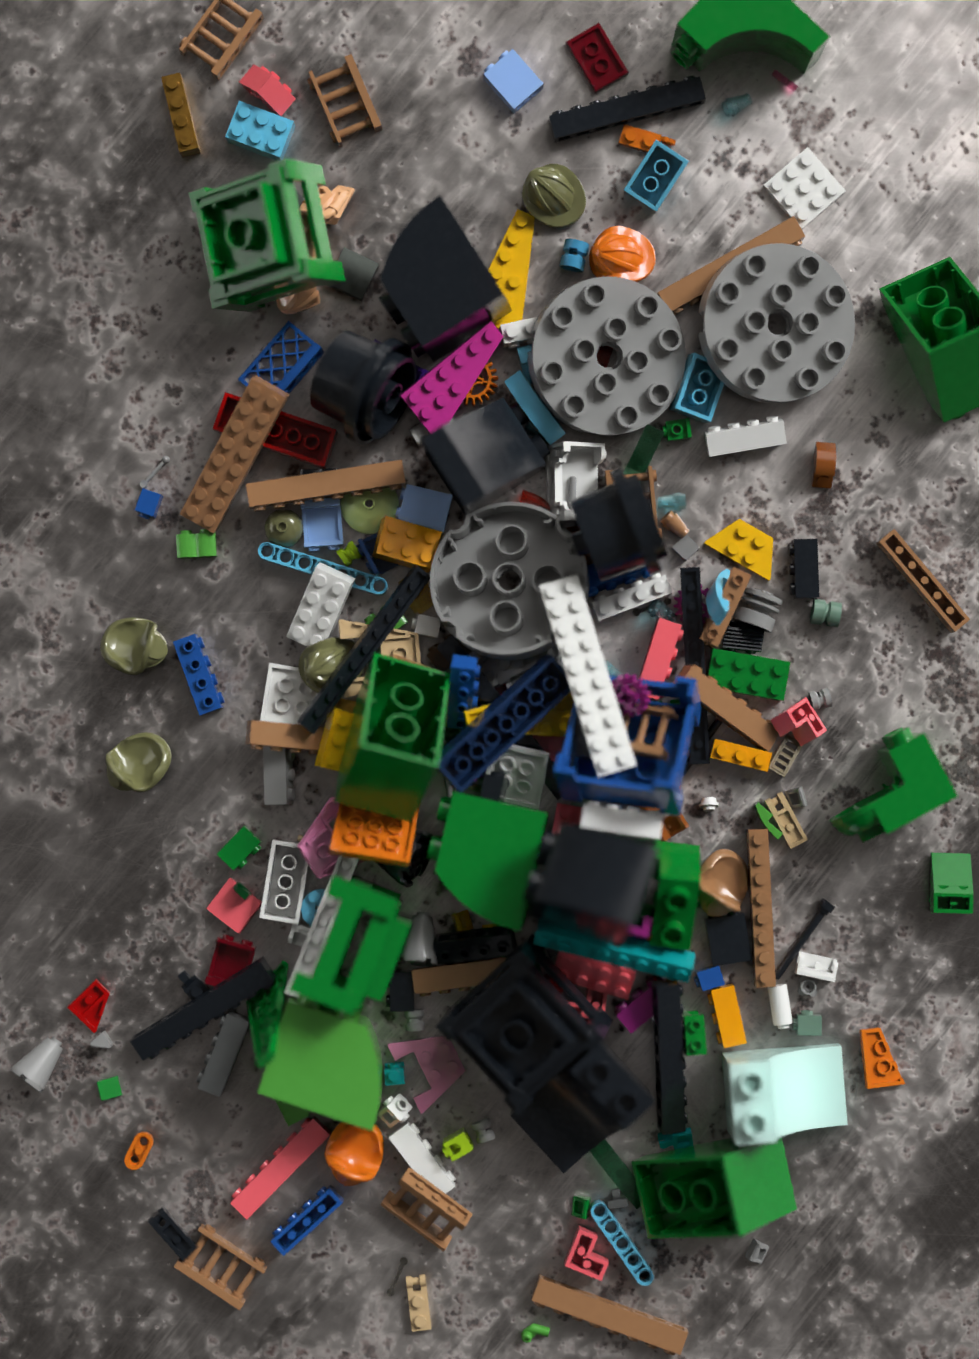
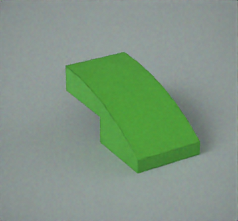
M756 802L754 808L761 823L778 840L783 833L769 822L773 814Z

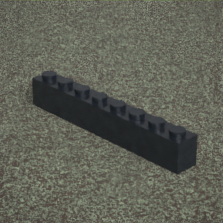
M691 75L683 78V81L680 82L675 80L668 81L661 87H657V85L649 86L642 92L634 90L628 92L626 96H611L607 101H592L588 106H573L569 111H554L549 116V124L554 142L556 143L705 103L706 97L700 76L695 77Z
M261 957L135 1034L130 1043L143 1061L147 1058L151 1060L160 1054V1050L164 1048L168 1050L173 1047L178 1039L182 1038L184 1040L192 1034L191 1031L196 1028L201 1030L209 1024L208 1021L211 1019L217 1020L225 1014L224 1011L229 1008L234 1010L241 1004L242 1000L252 999L260 989L266 990L274 984L273 981L276 975L265 958Z
M669 978L652 980L657 1127L663 1135L686 1132V1124H688V1116L685 1112L687 1097L684 1094V1088L687 1087L684 1076L686 1062L683 1057L685 1042L682 1039L685 1027L681 1014H684V1006L681 1002L683 987L677 980Z

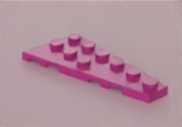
M489 321L401 394L400 397L429 433L451 421L502 340L503 335L492 321Z

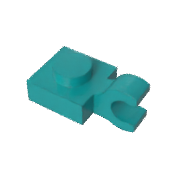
M691 1127L686 1128V1132L673 1133L672 1135L658 1133L661 1149L674 1146V1149L694 1146Z

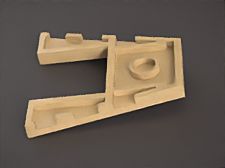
M338 619L339 639L360 638L369 624ZM392 629L379 647L380 654L392 657L395 654L421 664L418 633ZM357 677L345 692L344 698L359 694L364 677Z

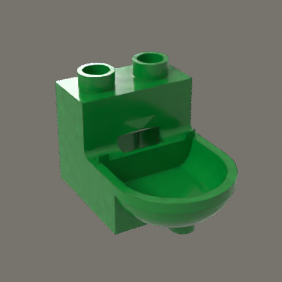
M900 727L881 737L885 747L878 750L877 753L892 783L889 786L883 783V789L833 816L829 821L837 831L847 836L858 834L862 843L882 833L889 834L958 797L924 732L912 733L909 727L904 729Z
M659 841L657 844L642 842L659 848L650 878L657 880V886L652 905L646 903L647 884L634 925H642L644 917L652 918L650 946L690 951L700 888V845Z

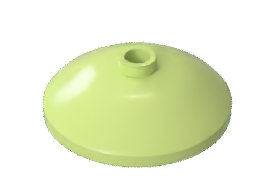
M384 488L382 489L383 492L371 494V491H365L361 496L352 497L351 494L344 495V498H341V512L345 521L351 528L360 533H377L381 520L385 516L395 518L397 507H399L396 491ZM371 500L373 505L367 507L366 501Z

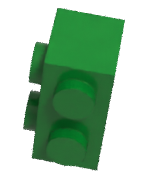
M245 825L217 855L233 871L237 868L241 870L248 863L246 858L250 854L254 856L262 848L260 844L263 841Z

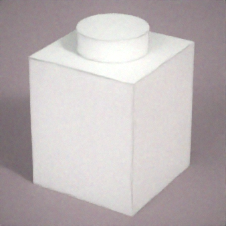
M418 614L416 618L412 619L410 629H413V632H416L419 636L437 639L441 619Z

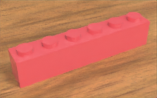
M316 1116L312 1119L308 1117L300 1125L302 1129L298 1133L294 1131L286 1139L288 1143L284 1147L280 1145L273 1152L274 1158L270 1162L266 1159L259 1167L261 1171L256 1176L252 1174L245 1181L247 1185L242 1190L238 1188L231 1195L233 1199L230 1204L246 1220L330 1136L331 1131Z

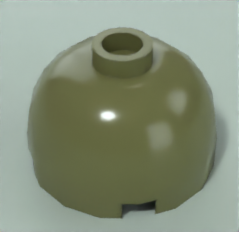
M276 510L266 519L265 535L272 544L285 548L292 547L302 537L303 522L298 514L292 510Z

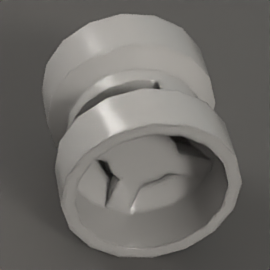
M828 688L821 689L820 692H808L809 702L814 710H819L820 707L827 708L832 706V699Z
M423 1009L404 1012L405 1018L408 1019L405 1025L406 1031L425 1030V1023L421 1019L424 1016Z
M490 1118L471 1124L473 1131L477 1134V1144L496 1138L494 1131L490 1127Z

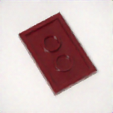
M600 23L566 42L568 49L595 93L629 74Z

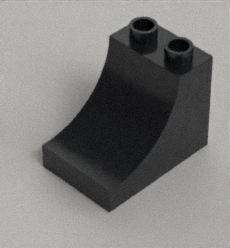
M602 1040L590 1052L588 1050L584 1051L535 1095L532 1103L516 1115L512 1110L510 1116L564 1174L603 1140L618 1131H626L655 1104L650 1090Z

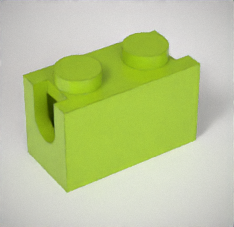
M465 1127L443 1139L442 1151L447 1159L450 1157L452 1161H455L474 1149V1143Z

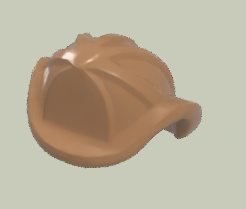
M719 849L713 852L700 867L699 902L704 912L709 916H722L731 911H741V904L748 891L749 873L745 861L736 852L729 849Z

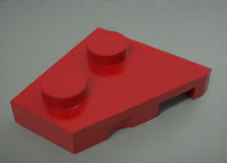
M95 979L67 1008L95 1033L110 991Z

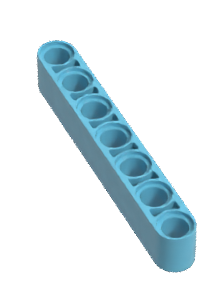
M269 542L262 543L258 548V554L263 560L312 575L315 567L321 562L338 571L345 570L347 575L354 578L360 575L366 578L364 585L358 586L354 581L352 588L378 596L384 595L388 591V583L379 576ZM265 547H271L273 550L269 557H265L262 554ZM285 552L291 554V560L287 563L281 561V556ZM303 558H307L310 561L309 567L305 569L299 565ZM378 581H382L385 585V588L380 592L374 590V584Z

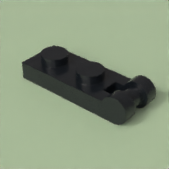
M161 1207L158 1210V1214L148 1220L149 1224L182 1261H185L198 1248L197 1244L174 1220L166 1208ZM164 1219L166 1223L161 1226L160 1222Z

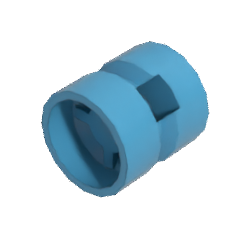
M565 239L563 247L565 254L561 256L559 267L572 272H583L586 262L584 257L588 254L589 244L576 239Z

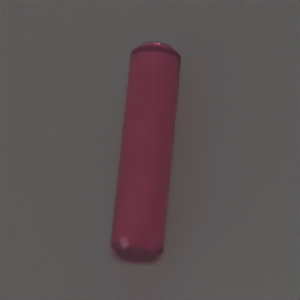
M777 70L773 71V77L791 90H797L798 85Z

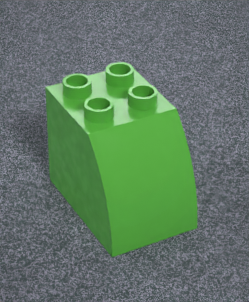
M299 995L298 998L291 996L280 1023L275 1057L271 1063L266 1065L258 1093L373 1131L382 1099L383 1062L373 1025L368 1017L361 1015L363 1006H361L360 1010L355 1009L354 1014L351 1015L302 995Z

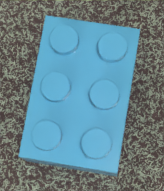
M239 101L225 138L230 144L279 161L284 159L296 126L294 121Z
M655 140L624 191L657 212L690 161L660 141Z
M697 353L687 356L682 383L669 408L671 411L702 423L712 421L724 383L719 380L708 365L706 357Z

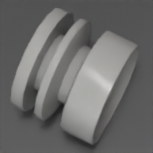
M746 587L744 594L750 596V598L741 597L740 600L747 604L746 608L737 607L733 620L747 622L763 628L765 632L772 633L776 620L768 616L769 612L779 613L780 610L773 607L772 604L781 606L783 601L767 591Z

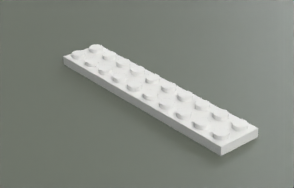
M578 574L539 585L597 777L637 766Z

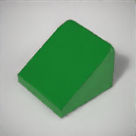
M118 1076L97 1081L101 1101L123 1095Z

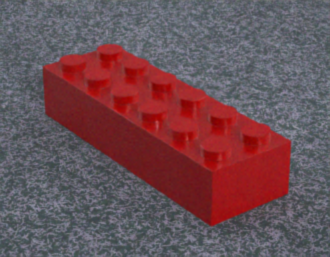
M225 392L213 426V430L216 433H223L241 397ZM281 411L262 448L325 469L338 432L336 429Z

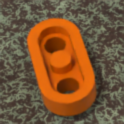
M140 1132L133 1139L124 1158L125 1165L129 1169L137 1170L144 1164L154 1144V1138L149 1132ZM141 1138H146L147 1144H142ZM132 1156H137L138 1162H134Z

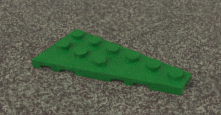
M284 960L273 971L276 975L273 981L274 984L266 990L260 989L255 997L246 1001L256 1065L262 1069L267 1063L269 1064L273 1061L276 1054L289 964Z

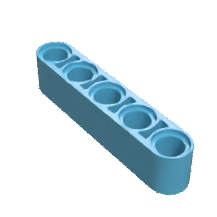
M603 1200L593 1201L590 1206V1212L597 1225L636 1281L642 1286L650 1285L653 1282L654 1275L649 1264L608 1208V1205ZM602 1206L605 1210L602 1214L598 1215L594 1213V1208ZM608 1222H613L616 1224L614 1230L609 1231L605 1228V1225ZM620 1238L627 1240V1244L623 1247H619L616 1244ZM630 1255H637L638 1261L630 1263L628 1257ZM642 1271L650 1273L647 1279H641L639 1274Z

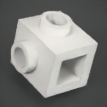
M399 1093L394 1098L389 1096L382 1103L384 1107L377 1115L391 1129L398 1122L402 1124L410 1116L408 1112L413 1107Z

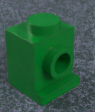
M690 418L666 421L665 426H662L663 438H667V442L690 440L692 438ZM675 426H678L680 428L679 433H675L673 431V428Z

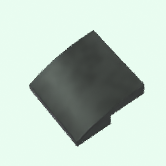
M344 247L337 261L342 262L345 282L330 287L362 301L379 267V263Z

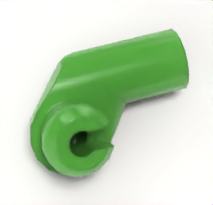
M533 1323L523 1329L521 1339L523 1342L529 1343L536 1335L548 1337L550 1327Z

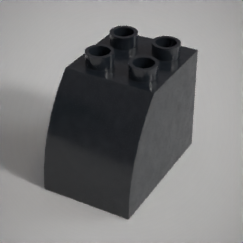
M438 196L423 207L401 231L390 250L381 275V282L387 292L378 298L397 326L405 320L408 323L407 326L399 331L416 356L419 358L427 352L434 362L464 343L489 321L496 322L510 313L512 309L441 196Z
M561 824L558 835L546 832L536 861L537 864L546 867L545 871L542 873L533 869L522 900L532 904L529 916L621 948L633 927L659 848L592 828Z

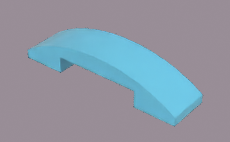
M521 370L504 381L523 411L550 445L566 434L562 426L552 416L531 387L532 385Z
M728 569L723 570L717 576L706 595L709 615L717 626L721 624L729 612V601L722 598V590L730 575V570Z

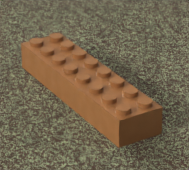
M257 375L251 378L180 515L212 533L219 529L290 396L289 393Z

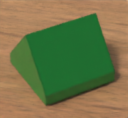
M574 1196L571 1215L586 1220L589 1217L591 1197Z

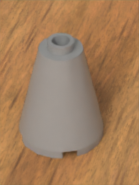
M417 912V915L412 917L413 922L400 953L399 962L405 964L406 961H410L411 965L432 966L433 964L437 966L438 961L433 946L435 939L433 919L427 912Z
M47 1037L13 1065L10 1070L42 1093L63 1050L60 1047L62 1043L55 1037L51 1039Z

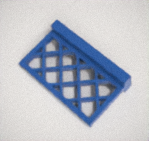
M288 321L238 380L247 387L248 382L245 379L249 374L257 373V376L260 377V373L270 372L271 382L269 383L277 385L276 387L290 394L323 356L325 351L320 345ZM289 328L295 331V339L285 340L286 331ZM307 341L311 344L307 351L299 352V342ZM296 342V352L286 353L285 344ZM282 344L283 354L272 355L274 345ZM296 356V364L294 366H287L286 357ZM283 357V367L273 368V358ZM262 359H269L270 368L260 369L259 363ZM274 371H284V377L281 381H274Z

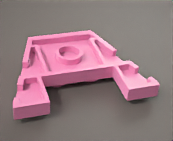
M333 796L327 801L297 845L311 870L319 879L332 875L339 857L338 855L329 854L333 836V829L329 823L337 817L339 803L334 802L335 797ZM359 859V862H358L357 865H359V863H362V862H365V861H369V860Z
M444 1036L387 1044L395 1061L414 1052L431 1089L413 1097L421 1114L466 1071L452 1041H448Z

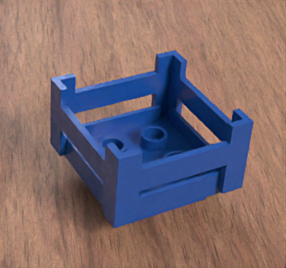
M609 675L611 682L618 676ZM677 676L676 684L650 680L642 681L643 685L648 684L645 689L646 691H651L650 695L677 698L680 701V704L650 701L647 704L648 706L662 708V706L672 707L679 716L678 720L669 719L662 746L669 753L667 761L634 755L637 766L602 777H597L593 761L590 759L575 757L573 767L569 768L577 717V709L574 702L562 753H558L554 768L562 799L581 803L583 799L653 808L659 809L661 814L680 816L684 800L681 784L693 726L699 727L702 713L697 679ZM642 713L640 715L635 714L630 718L627 728L630 742L636 740ZM650 716L643 741L646 745L652 746V743H655L661 717Z

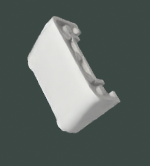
M563 441L548 446L550 454L545 457L546 510L559 517L562 523H578L573 509L569 505L570 476L576 477V498L598 489V464H601L607 455L605 443Z

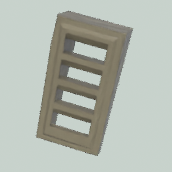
M786 734L772 757L768 769L785 778L802 746H800L796 739ZM787 741L795 745L797 748L794 750L791 747L787 746ZM783 748L793 753L792 756L782 752ZM779 755L788 759V763L779 759ZM775 762H778L781 765L785 766V768L782 770L774 764Z

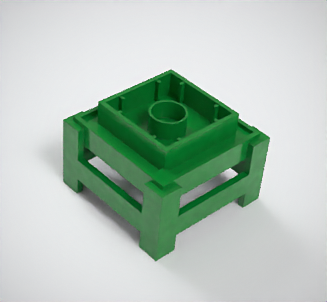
M284 158L270 163L268 170L214 189L203 187L189 192L192 212L196 213L211 287L208 291L212 309L252 312L264 308L265 303L320 285L332 286L345 282L342 262L333 261L318 191V186L326 185L322 165ZM294 182H300L302 186L316 259L309 258ZM289 281L294 282V283H292V284H289V285H286V286H283V287H280V288H277V289H274V290H271V291H268V292H265V293H262V294H259V295H256V296H252V295H251L252 293H255V292H258V291H261V290H264V289H267V288H270V287H273V286H277V285H280V284H283V283H286V282H289Z
M333 875L326 895L341 900L338 912L313 976L311 977L296 971L289 991L351 1015L354 1014L355 1009L360 1010L366 996L381 1002L413 922L411 919L398 915L403 900H400L402 893L353 875L351 880ZM367 910L374 914L348 978L339 973L363 911Z

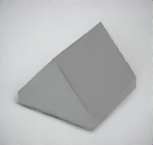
M802 786L786 791L791 809L808 805Z
M103 1031L90 1043V1046L109 1049L113 1046V1042L106 1031Z
M753 1238L745 1257L751 1262L762 1264L769 1246Z

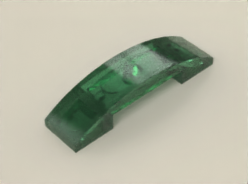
M649 424L646 425L625 468L624 475L646 472L665 432Z
M606 1139L590 1150L591 1154L621 1192L638 1209L641 1207L634 1174L617 1155Z

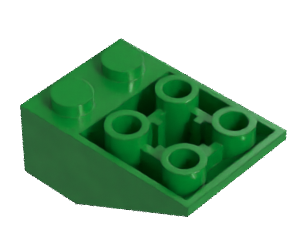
M931 852L930 912L973 914L971 854Z

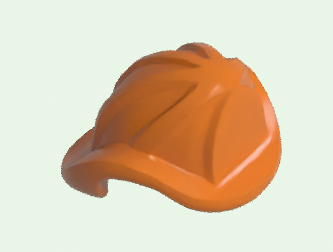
M612 226L604 230L596 238L589 254L590 268L596 277H620L635 282L648 277L653 271L656 261L655 250L651 242L641 233L624 226Z
M343 1121L339 1123L330 1135L324 1152L326 1163L331 1168L336 1180L344 1186H355L361 1182L374 1179L383 1159V1135L376 1123L373 1131Z

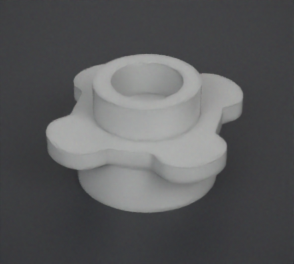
M800 977L799 995L816 996L817 978Z

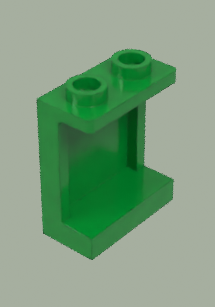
M698 1010L684 1011V1014H681L685 1027V1032L682 1033V1039L685 1042V1051L683 1053L687 1056L707 1054L704 1015L698 1014Z

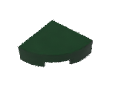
M240 882L233 886L234 890L244 900H248L252 896V893Z

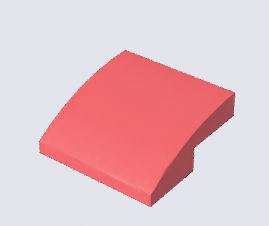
M229 878L206 909L240 934L261 907L262 901L253 894L248 900H244L233 888L237 882Z

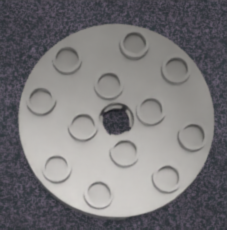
M774 243L761 245L744 251L727 261L709 281L703 293L698 312L703 317L704 327L698 333L702 352L712 371L719 380L735 393L762 403L767 401L784 403L799 400L824 388L844 366L849 356L855 333L853 303L840 275L819 255L792 244ZM779 313L784 317L786 322L784 333L773 334L769 331L767 326L769 314Z
M597 277L572 285L556 295L545 306L532 329L534 339L532 350L528 352V368L533 387L555 418L579 432L586 431L599 434V436H613L643 428L657 419L669 407L682 383L686 363V350L680 325L669 306L656 293L635 281L620 277ZM601 345L602 347L609 346L615 349L617 360L613 368L603 367L598 363L597 352Z
M495 503L466 515L465 524L460 529H450L443 537L431 565V597L436 612L446 629L467 649L484 657L497 660L526 659L546 652L557 644L539 585L578 574L587 603L589 594L588 565L585 555L579 557L571 537L572 533L563 526L559 517L544 508L528 503ZM508 571L516 572L521 579L519 586L511 591L502 589L498 582L500 577Z

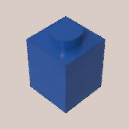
M142 488L135 507V511L139 512L138 516L150 520V517L156 518L163 496Z
M709 966L695 971L697 976L693 978L696 987H700L702 991L725 985L720 966Z

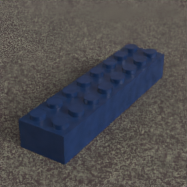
M545 654L441 750L437 770L454 790L462 793L571 692L565 670L553 656Z

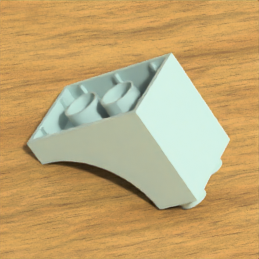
M840 1044L721 1052L727 1131L736 1145L777 1142L778 1138L798 1131L847 1125L842 1048Z

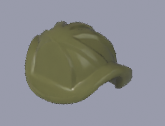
M548 164L537 167L528 174L522 190V199L525 207L534 218L554 228L569 227L579 220L586 207V195L580 180L569 168L560 164Z
M130 617L117 620L108 626L101 639L100 652L105 662L114 669L129 675H139L144 669L154 667L165 659L168 653L167 643L161 633L157 631L158 625L155 622L143 618Z
M330 637L307 647L301 653L298 662L299 673L304 683L311 690L319 693L356 642L351 639ZM364 668L357 677L362 676Z
M150 732L137 733L122 740L105 756L109 784L122 791L146 792L152 789L164 777L171 763L172 754L167 742L159 735Z

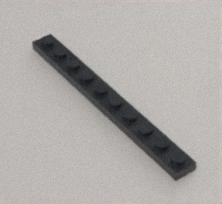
M414 564L297 722L310 733L315 734L430 580V575L421 567Z
M700 567L680 568L685 665L692 666L694 664L700 667L705 675L704 641L700 639L703 633ZM703 707L699 727L693 726L689 745L690 764H710L707 710Z
M453 635L437 646L450 665L452 664L454 654L469 656ZM480 670L479 678H476V681H479V689L475 696L478 697L479 702L484 706L493 703L500 694ZM523 735L514 744L544 751L533 735ZM549 757L544 784L555 798L559 800L562 796L554 774L555 763Z

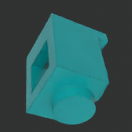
M404 1061L385 1063V1086L405 1084Z

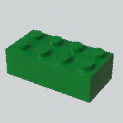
M712 648L706 676L713 677L718 681L717 685L721 688L726 687L733 693L784 701L791 662Z

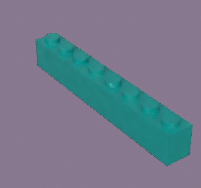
M540 919L533 942L534 945L689 983L695 959V953L650 946V941L630 936L626 937L621 948H617Z

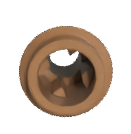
M672 510L667 512L660 521L664 528L681 539L689 532V529L678 514Z

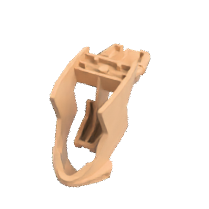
M338 185L330 191L327 186H320L318 191L325 224L336 225L355 189ZM303 201L299 211L309 258L316 259L305 201ZM288 282L277 286H273V289H277L289 284ZM317 287L277 299V307L283 314L304 312L320 303L319 291L316 290Z

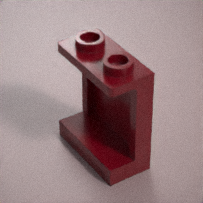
M223 934L222 937H217L215 951L205 984L215 986L253 962L257 946H253L252 941L244 939L241 942L235 941L233 936Z

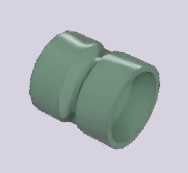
M814 599L810 623L822 625L825 622L826 626L838 628L842 603L831 601L827 604L825 600Z

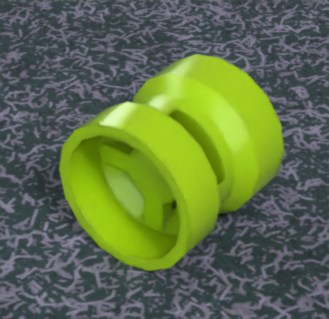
M352 540L347 543L346 549L340 548L336 551L346 567L352 564V559L355 560L362 557Z

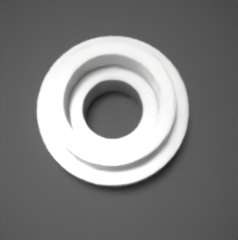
M714 797L702 798L699 804V808L703 809L704 812L715 811V808L719 807V803Z

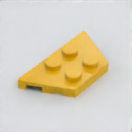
M738 519L704 542L706 546L770 581L773 538Z

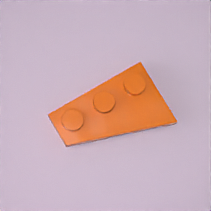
M881 1028L859 1029L865 1088L872 1089L905 1084L897 1069L898 1066L889 1051L890 1048Z

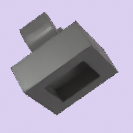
M620 1188L612 1189L613 1199L607 1201L608 1208L627 1207V1197L621 1198Z

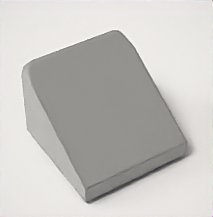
M688 535L672 547L684 562L700 549Z

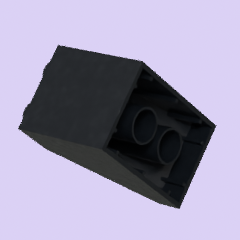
M501 398L440 426L422 438L426 456L465 516L487 506L546 467L543 458L549 455L550 451L539 434L529 438L522 425L528 422L529 418L517 401L508 405L505 399Z

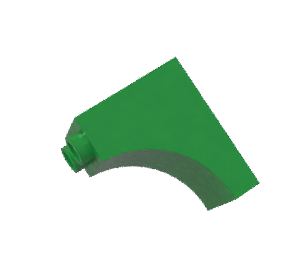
M699 0L677 23L672 41V46L675 49L671 52V55L683 68L689 69L693 65L700 72L713 61L730 54L761 52L787 61L804 75L820 59L830 36L792 0Z

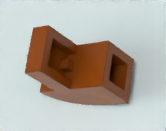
M816 442L813 457L812 487L831 489L836 469V444Z
M682 813L680 816L668 815L663 818L659 841L666 842L672 836L689 827Z

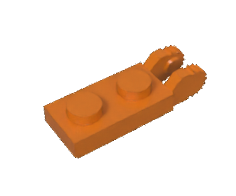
M624 124L619 145L648 153L655 140L669 146H674L676 140Z

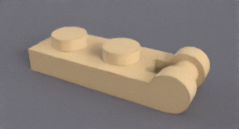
M781 791L776 794V797L768 798L764 801L771 814H773V818L783 833L789 848L792 849L808 839ZM781 803L783 808L777 811L775 806Z
M421 1274L419 1277L406 1276L412 1332L431 1330L426 1275ZM413 1285H420L421 1289L413 1290Z

